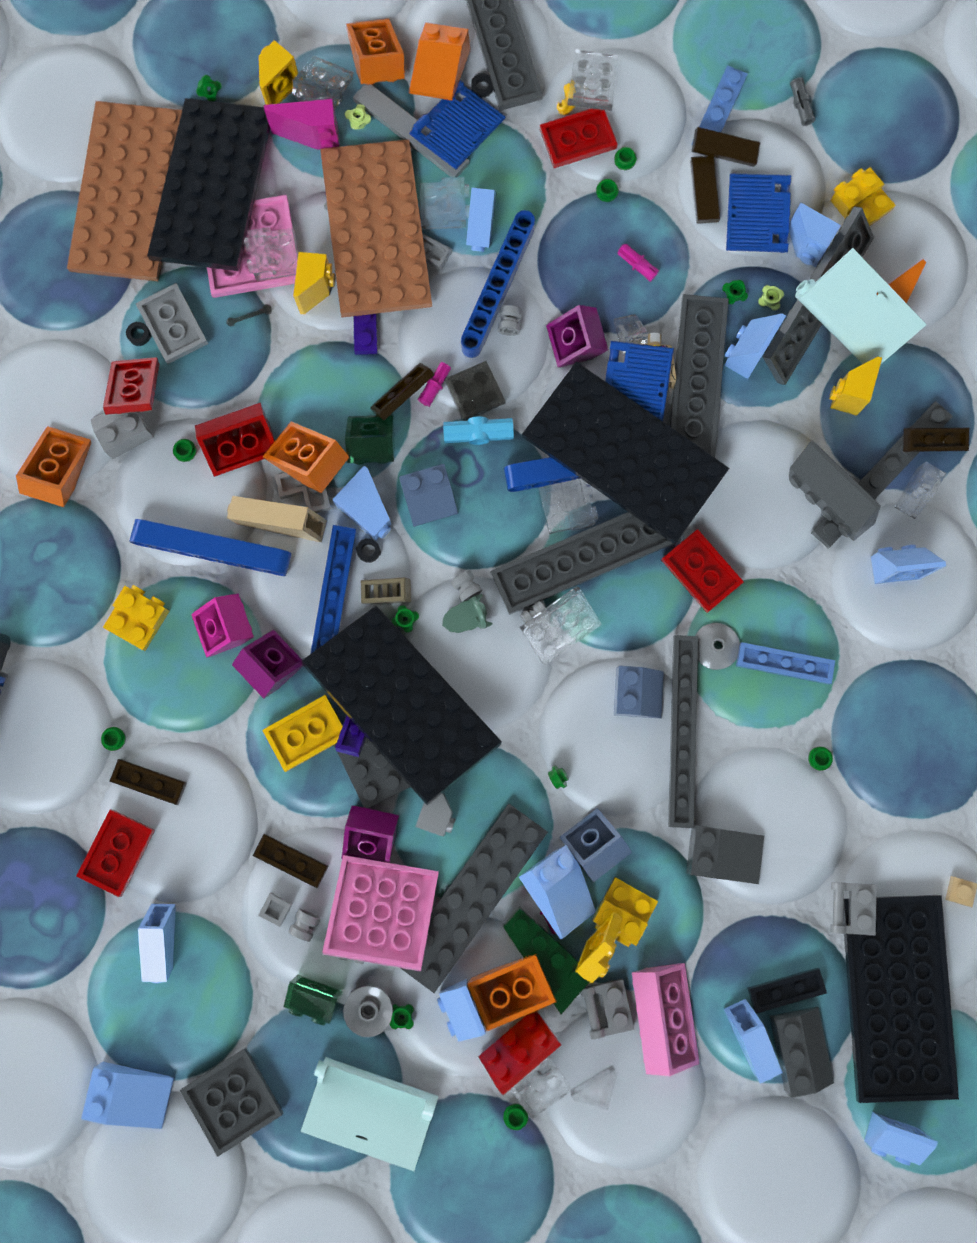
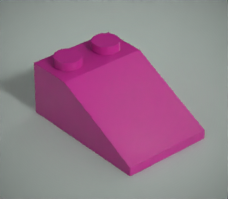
M332 99L264 105V111L272 134L316 150L340 147L338 123Z

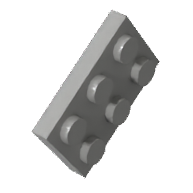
M177 283L135 303L167 364L208 344Z

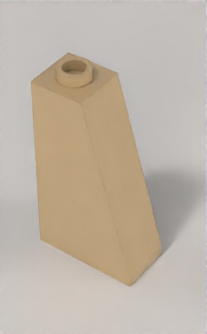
M232 496L231 503L227 509V519L238 525L322 543L327 520L308 507Z

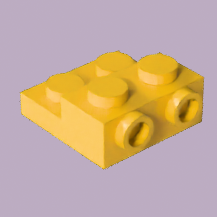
M871 167L865 171L862 168L853 174L852 180L849 183L842 181L838 184L830 200L845 219L849 216L853 207L862 208L869 226L888 214L896 206L883 191L884 183Z
M124 585L112 605L115 608L103 628L139 649L146 651L170 611L163 607L165 602L153 596L150 600L143 596L145 591L135 585H132L131 588Z
M614 877L592 921L597 923L595 928L598 929L614 912L622 917L619 926L621 932L616 940L627 947L631 943L637 946L658 901Z
M615 912L586 941L575 971L590 983H593L598 977H604L610 968L608 962L615 952V940L621 932L619 926L622 917Z

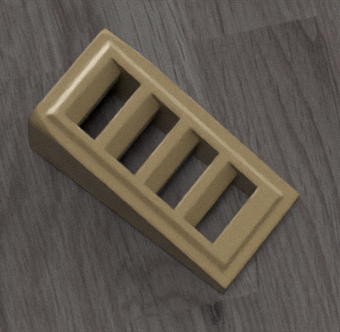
M406 577L361 580V604L411 602V580ZM370 585H373L374 598H370ZM380 585H383V597L380 598ZM389 585H392L393 597H389ZM399 585H401V596H399Z

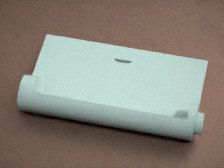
M854 248L845 254L816 282L813 279L804 280L796 288L795 297L862 364L876 357L882 358V364L927 325Z
M325 1057L324 1062L319 1060L314 1073L315 1076H318L317 1085L301 1132L414 1171L438 1096Z

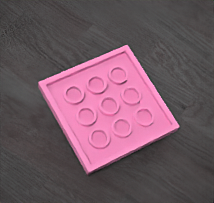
M287 195L254 200L239 271L207 267L210 291L213 298L295 284L298 254Z
M343 855L322 953L324 955L421 971L439 871Z

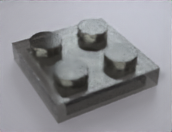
M487 361L444 379L463 421H468L469 418L477 417L505 404V399Z

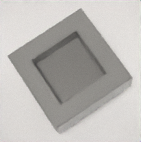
M269 893L258 916L280 927L292 903L273 893Z

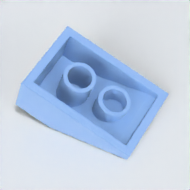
M777 314L751 320L747 327L743 325L736 336L739 339L736 346L731 344L724 355L728 358L724 366L748 379L786 315Z
M916 545L902 546L901 550H893V547L880 548L876 554L871 556L875 584L919 580L946 567V561L925 547L916 548Z
M566 845L553 851L519 876L560 940L596 912L581 867Z
M101 1062L93 1068L81 1119L105 1125L162 1129L174 1077Z

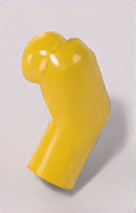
M568 83L563 87L565 99L561 103H557V110L561 115L570 114L578 103L573 83Z

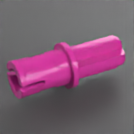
M623 244L618 250V255L633 267L632 270H637L649 282L659 273L660 270L650 264L644 255L640 256L627 244Z
M444 362L439 364L434 373L435 375L429 379L423 392L417 399L421 404L431 407L438 392L442 391L443 387L441 385L451 370L448 364Z

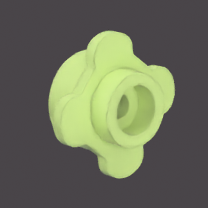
M358 104L356 108L345 112V118L349 119L351 128L354 130L362 129L371 122V117L366 114L365 106L362 104Z
M764 286L762 289L763 295L758 300L759 305L771 307L774 311L780 308V300L784 297V292L775 286Z

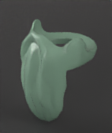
M483 595L472 596L469 600L463 601L449 609L443 617L442 626L455 633L473 630L477 627L485 629L491 626L493 623L486 620L487 611L485 605L479 601Z

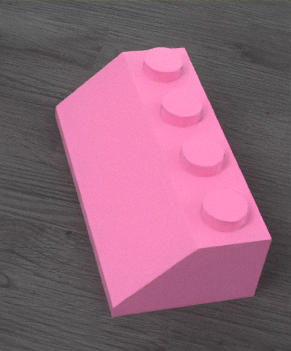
M685 963L649 967L632 972L646 1074L672 1076L700 1064Z

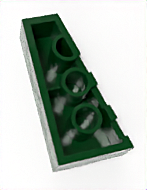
M519 906L506 920L503 927L523 958L536 954L555 997L556 1003L553 1004L562 1015L588 985L589 981L583 979L580 974L575 972L579 961Z

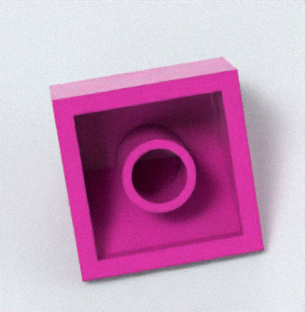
M239 593L215 597L191 614L206 658L241 646L254 638L252 627L248 622Z

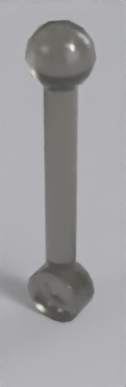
M266 304L263 306V309L234 319L230 317L226 320V324L232 327L237 322L263 313L269 315L272 313V308Z

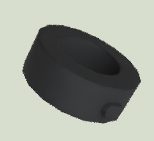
M481 73L472 78V92L480 98H486L493 92L492 82L488 74ZM479 82H486L488 87L481 90L476 85Z
M142 322L131 323L126 329L127 339L135 346L145 345L151 338L148 327ZM135 330H144V334L141 338H133V333Z
M364 539L356 546L357 555L363 562H374L381 555L379 545L375 540ZM366 545H372L375 548L374 554L370 557L362 554V549Z

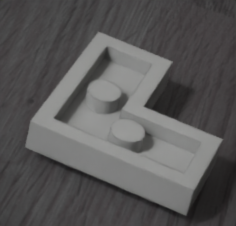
M287 473L275 475L281 500L303 494L306 507L315 513L332 510L327 488L320 493L305 486Z

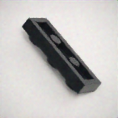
M819 968L747 988L756 1014L827 994Z

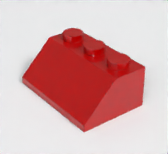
M261 403L195 425L196 439L214 477L265 459L263 455L275 442Z

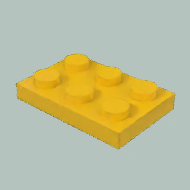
M324 695L262 731L284 772H288L337 744L343 725L328 697Z

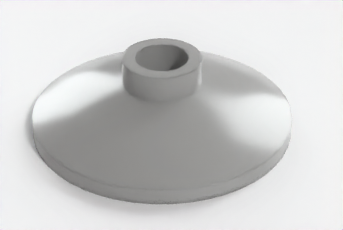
M711 623L703 626L696 633L695 636H698V662L704 667L721 670L735 662L740 642L737 634L729 626L721 623ZM715 641H719L722 644L721 649L714 647Z
M362 986L354 990L346 999L343 1009L344 1020L348 1028L353 1033L362 1037H373L381 1034L389 1026L393 1014V1006L389 996L382 989L375 986ZM370 1005L373 1007L374 1011L372 1014L365 1012L366 1006Z

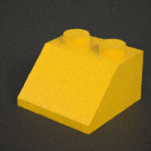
M274 40L269 46H265L259 55V86L266 105L280 104L301 81L294 56Z
M298 252L293 297L300 314H306L330 295V288L335 285V273H332V263L328 262L326 254Z
M876 357L849 371L843 379L840 378L837 386H833L829 399L832 400L830 408L857 416L871 401L882 358Z

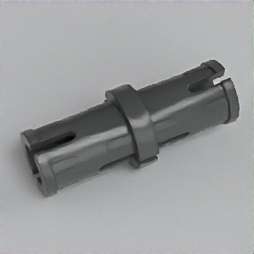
M799 77L790 82V87L795 99L793 104L798 109L801 125L807 126L815 122L816 119L810 104L812 102L811 96L807 94L804 79Z

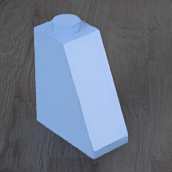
M471 189L466 245L471 246L472 251L484 252L485 247L490 248L496 201L495 190Z
M363 466L332 500L341 511L377 541L379 537L383 539L390 532L392 524L369 470Z
M151 904L138 928L142 982H167L172 972L175 904Z
M744 999L725 1008L724 1012L759 1083L761 1084L782 1074L766 1029L747 1000Z

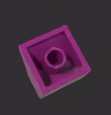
M578 305L546 325L557 367L572 365L576 361L578 363L589 361L608 351L598 311L595 307Z
M274 629L242 648L232 663V666L263 699L278 690L303 667L302 659Z
M352 805L345 824L342 858L343 855L390 863L399 815Z

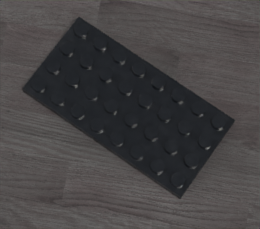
M185 98L147 254L149 260L239 271L270 132L264 107Z
M577 361L522 433V437L674 545L730 469Z
M377 606L373 607L302 660V665L427 806L502 743L496 734Z
M942 896L876 897V935L844 934L856 1101L858 1103L958 1100ZM844 898L843 925H848L849 898Z

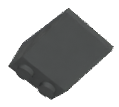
M694 825V828H691L686 873L701 877L759 884L764 836Z

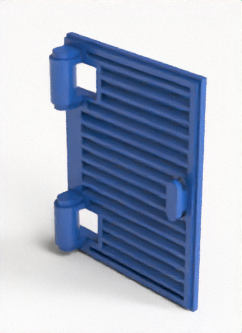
M460 80L453 100L442 99L428 114H424L413 125L409 135L454 169H457L506 119V116L472 92ZM458 93L465 96L461 102L455 99ZM425 126L431 130L427 136L421 133Z
M730 174L726 251L788 253L791 175ZM775 184H781L780 192H775ZM773 235H779L778 243H772Z
M611 341L605 382L663 421L674 348ZM619 351H626L624 363L618 362Z

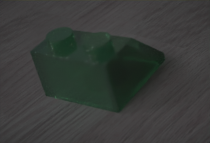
M377 415L348 416L345 433L346 453L349 456L347 463L361 465L370 462L380 464L394 462V415H390L385 420H382Z
M297 975L288 985L283 1007L288 1008V1012L292 1015L302 1017L304 1014L312 1017L311 1021L316 1024H330L334 1019L343 991Z

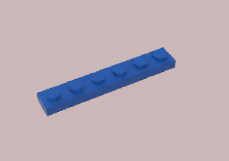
M338 525L332 526L310 654L339 632L356 533L354 528Z

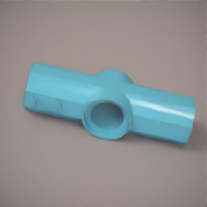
M472 417L468 421L443 422L445 443L469 442L472 445H483L495 440L514 439L513 418L488 420L486 417Z

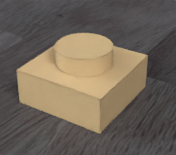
M951 876L945 900L973 907L977 883Z

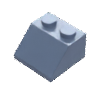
M444 464L399 477L414 527L458 514Z
M618 666L616 668L614 716L661 719L664 671L645 667Z
M598 808L559 837L593 882L632 853L622 836Z

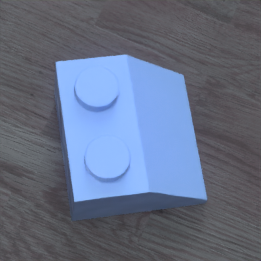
M800 203L789 223V234L796 257L800 258L804 264L816 267L841 225Z
M468 979L440 990V998L437 999L442 1013L447 1012L450 1019L447 1022L452 1037L456 1035L458 1042L486 1034L485 1025L467 985Z
M872 1112L864 1140L871 1147L873 1153L886 1157L887 1154L896 1156V1161L910 1166L911 1162L921 1165L938 1143L920 1128Z

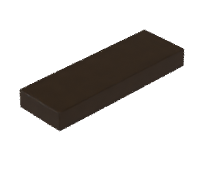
M697 127L694 133L691 152L754 167L757 165L760 142Z
M691 157L690 165L696 224L719 222L720 213L714 157Z
M419 363L375 402L370 409L379 418L385 420L435 374L430 368Z
M904 428L903 452L969 451L970 428Z
M122 759L117 760L109 781L174 805H179L187 782Z
M263 834L253 854L254 857L315 888L319 887L329 867L267 834Z

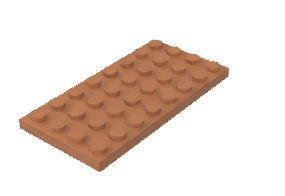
M95 101L67 269L70 272L159 282L162 262L149 260L147 254L182 110Z
M409 139L320 149L341 318L432 307Z

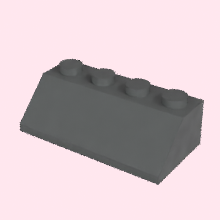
M811 441L790 467L789 481L796 489L800 488L805 493L806 499L811 504H816L821 509L823 516L827 520H832L838 525V530L843 536L850 537L855 541L876 523L881 505L814 441Z

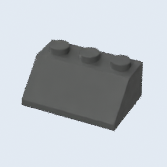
M812 1007L769 1015L778 1061L782 1070L781 1076L784 1091L793 1098L818 1093L833 1084L834 1080L819 1008Z

